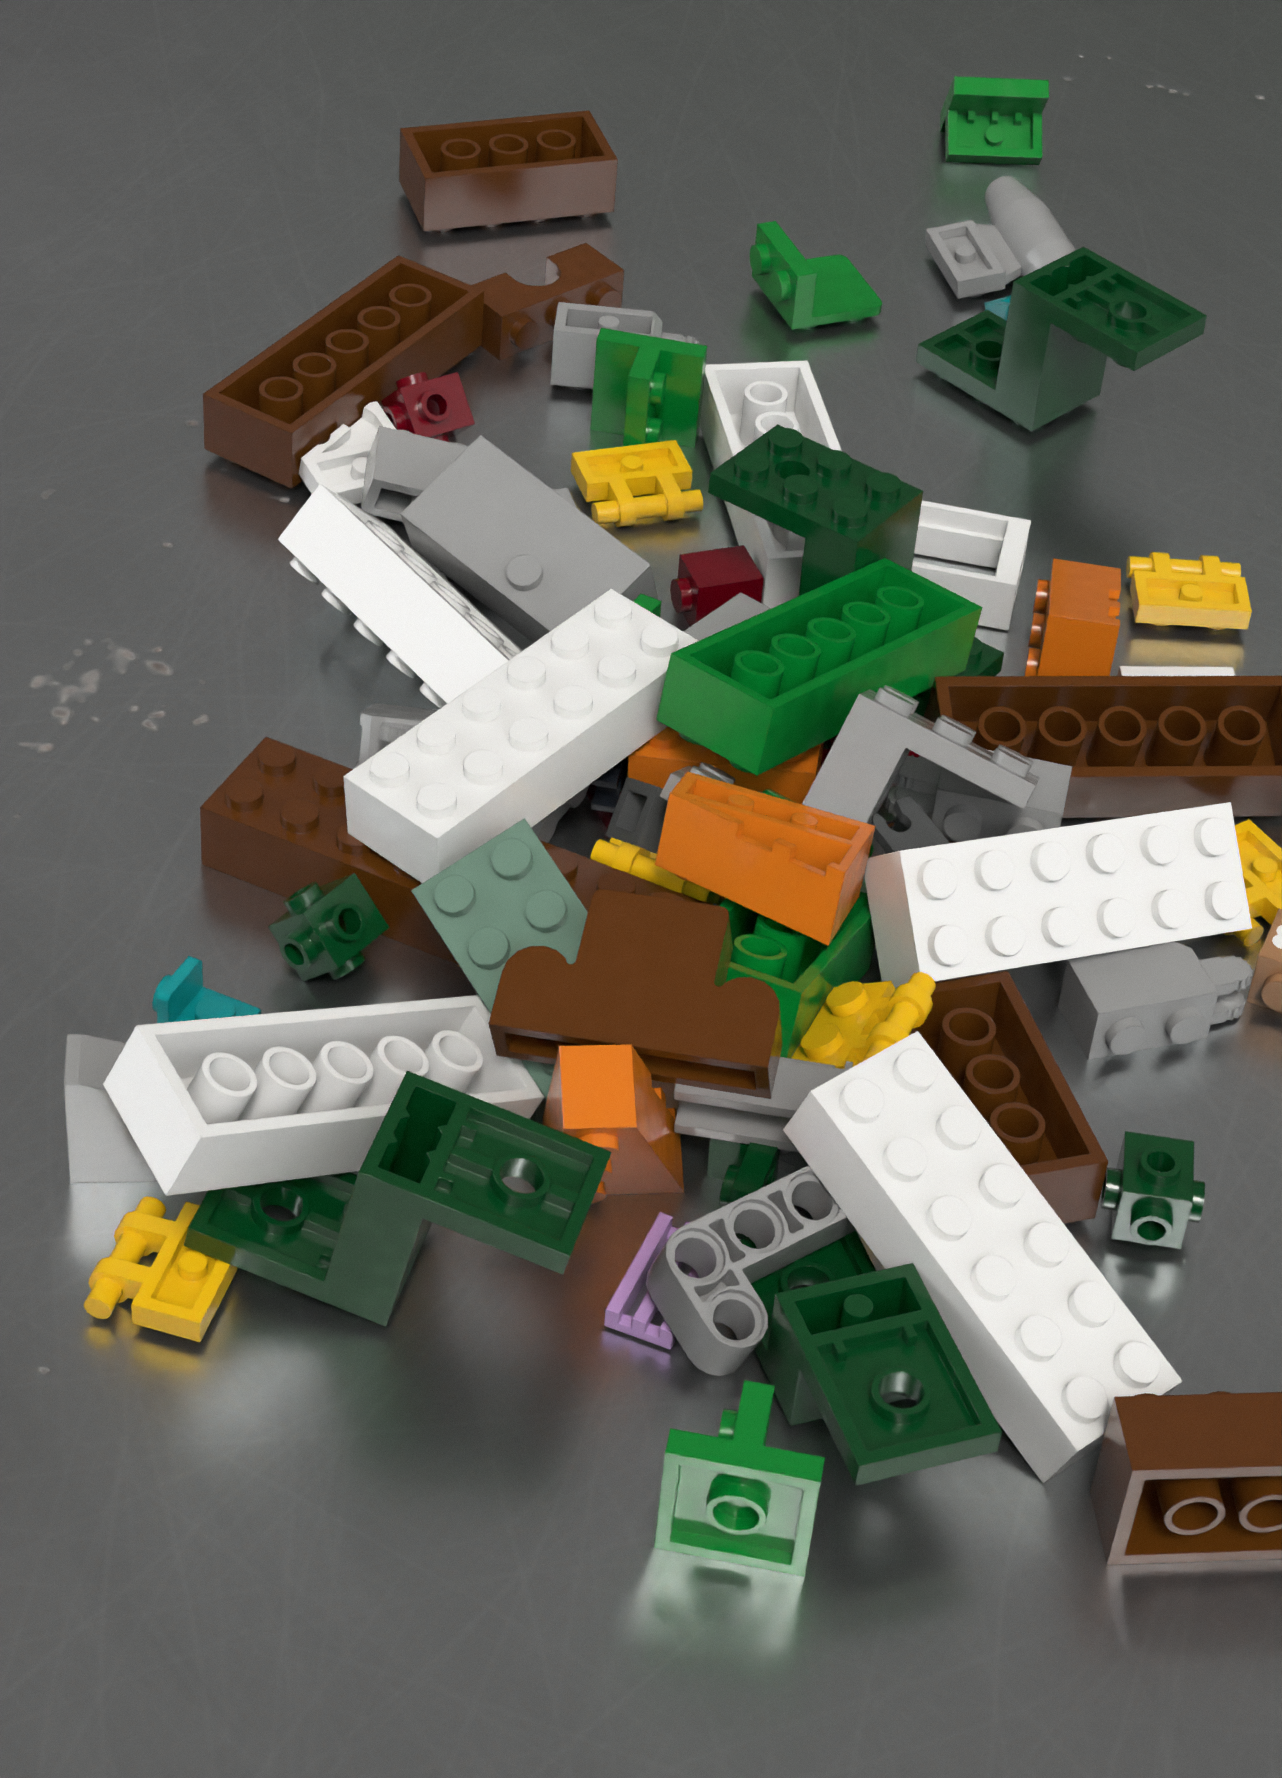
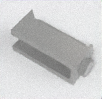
M780 1057L771 1099L675 1084L674 1100H680L674 1130L676 1133L750 1144L752 1142L799 1153L783 1129L811 1090L853 1067V1062L846 1061L845 1069L835 1068V1065Z

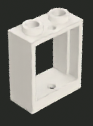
M922 500L914 554L995 568L997 571L996 575L992 576L913 561L912 572L983 607L978 625L1009 631L1032 520Z

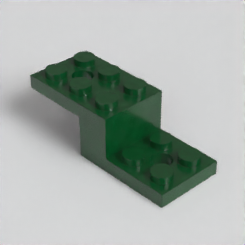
M854 1231L751 1283L768 1314V1328L762 1340L755 1347V1352L771 1385L775 1386L774 1392L790 1426L823 1418L855 1486L998 1451L1002 1431L913 1263L876 1271L857 1232ZM750 1238L740 1240L742 1244L749 1248L757 1249L755 1243ZM798 1285H807V1287L791 1290V1288ZM907 1398L916 1400L918 1405L911 1408H897L888 1404Z

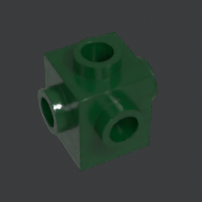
M355 873L319 886L315 881L297 890L283 901L288 911L268 926L279 944L282 957L297 971L302 981L325 973H329L334 980L349 973L366 959L361 950L390 928Z
M1125 1131L1117 1167H1107L1101 1192V1209L1112 1210L1111 1239L1181 1249L1188 1221L1199 1223L1204 1205L1205 1182L1194 1180V1141Z

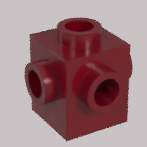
M426 372L404 377L395 382L397 390L381 400L383 411L396 430H406L413 434L450 442V437L460 434L475 424L458 372L430 380Z

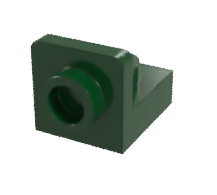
M710 1138L707 1175L723 1180L719 1205H728L777 1181L780 1149L752 1142L750 1144ZM735 1233L738 1239L749 1238L743 1234Z

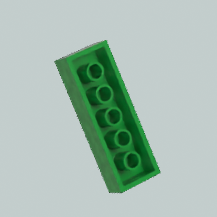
M883 558L672 652L656 720L679 732V735L685 741L702 745L728 759L734 768L758 776L838 735L860 693L870 689L877 693L879 687L884 688L887 685L913 697L931 688L935 677L955 676L965 671L983 607L887 558Z

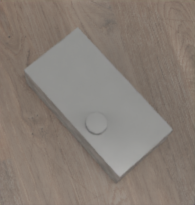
M482 435L470 444L400 513L411 546L415 551L532 643L542 638L610 589L631 601H634L640 593L658 599L651 564Z

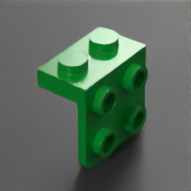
M776 221L757 224L755 245L751 246L749 254L752 277L791 329H812L818 325L841 321L856 322L881 313V299L846 256L830 255L805 259Z

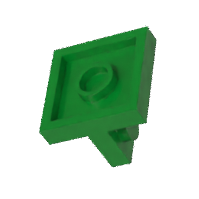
M954 76L940 113V132H945V162L1039 165L1042 160V112L1049 99V80Z
M601 328L596 341L590 430L623 435V446L676 440L680 446L695 448L699 438L708 346Z
M744 1380L738 1411L723 1409L718 1437L670 1428L664 1456L654 1548L805 1577L825 1457L766 1446L774 1385Z

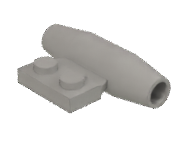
M1012 176L999 177L990 183L986 189L985 202L992 225L975 224L973 220L926 229V247L957 299L979 297L988 292L1005 289L1007 283L1019 276L1023 277L1076 250L1048 206Z

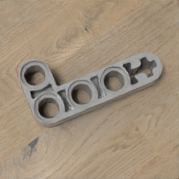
M808 1165L676 1230L671 1234L653 1261L647 1273V1288L652 1300L691 1362L698 1369L710 1375L723 1376L731 1374L742 1366L762 1340L768 1328V1314L751 1283L856 1231V1229ZM794 1205L806 1209L813 1217V1220L801 1216L796 1211ZM735 1233L749 1237L755 1243L757 1249L749 1248L742 1244ZM676 1261L692 1266L699 1278H693L684 1274L678 1268ZM714 1322L723 1323L730 1327L738 1340H730L721 1335L716 1329Z

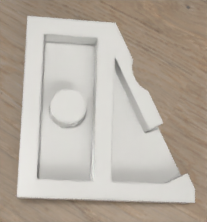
M377 401L367 404L363 409L362 418L351 427L345 424L341 425L330 434L329 441L315 446L301 458L298 474L311 494L319 484H322L352 504L362 502L366 461L378 428L383 426L396 429Z

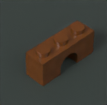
M583 243L546 257L545 282L543 286L520 283L507 273H502L473 284L472 286L484 290L481 347L501 361L553 341L558 302L622 308L624 269L589 244Z

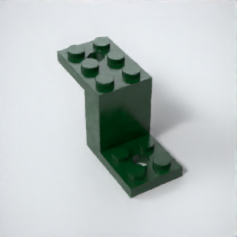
M1083 246L1013 281L1007 321L989 310H985L919 343L915 362L932 371L939 378L952 383L972 395L977 401L987 404L1012 419L1017 425L1032 432L1100 395L1107 356L1112 358L1116 364L1136 371L1201 336L1204 333L1207 315Z
M778 424L710 473L708 493L805 538L798 596L883 558H887L912 571L923 490L901 481L893 474L874 469L852 459L843 451L828 448L804 437L797 430L785 428ZM974 637L966 669L955 676H996L1001 672L1004 652ZM932 687L912 697L919 702L915 713L923 717Z
M406 1071L358 1175L347 1172L209 1190L188 1227L184 1246L386 1327L432 1223L563 1275L612 1152ZM505 1177L521 1178L527 1181L534 1188L535 1192H516L506 1186L502 1179ZM268 1205H280L289 1209L296 1218L289 1221L275 1220L266 1215L262 1208Z

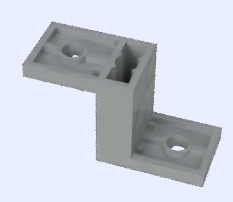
M885 685L884 688L879 687L877 693L870 689L858 695L802 805L871 824L873 815L878 813L910 750L1022 809L1027 804L1040 777L1029 772L1034 763L1029 758L1000 744L994 753L972 742L976 731L945 715H942L940 718L938 717L934 723L915 713L919 704L917 700ZM701 762L699 767L687 766L671 773L660 797L668 801L669 793L687 771L733 784L736 779L710 764Z

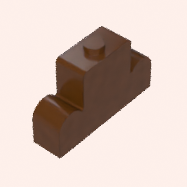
M599 889L593 893L576 961L573 964H568L566 958L561 953L546 946H529L517 951L507 960L502 970L488 1024L497 1056L555 1065L559 1046L632 1044L651 1072V1078L654 1081L771 1099L782 1050L780 1003L775 991L764 981L752 977H737L726 982L733 946L729 912L725 907L685 901L680 896L668 892H654L649 895Z

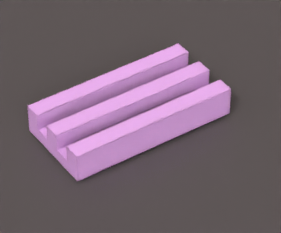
M660 1212L605 1310L604 1326L671 1350L676 1337L665 1319L661 1326L650 1323L658 1308L652 1300L649 1291H647L634 1317L627 1315L647 1280V1273L653 1261L671 1234L679 1229L672 1226L673 1216ZM676 1261V1264L679 1269L683 1262ZM692 1267L688 1276L699 1278L697 1272Z

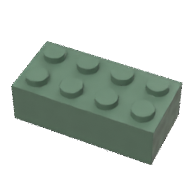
M525 818L411 890L490 1014L502 970L507 960L517 951L529 946H546L561 953L566 958L568 964H573L576 961L588 912ZM521 1060L547 1100L555 1065Z

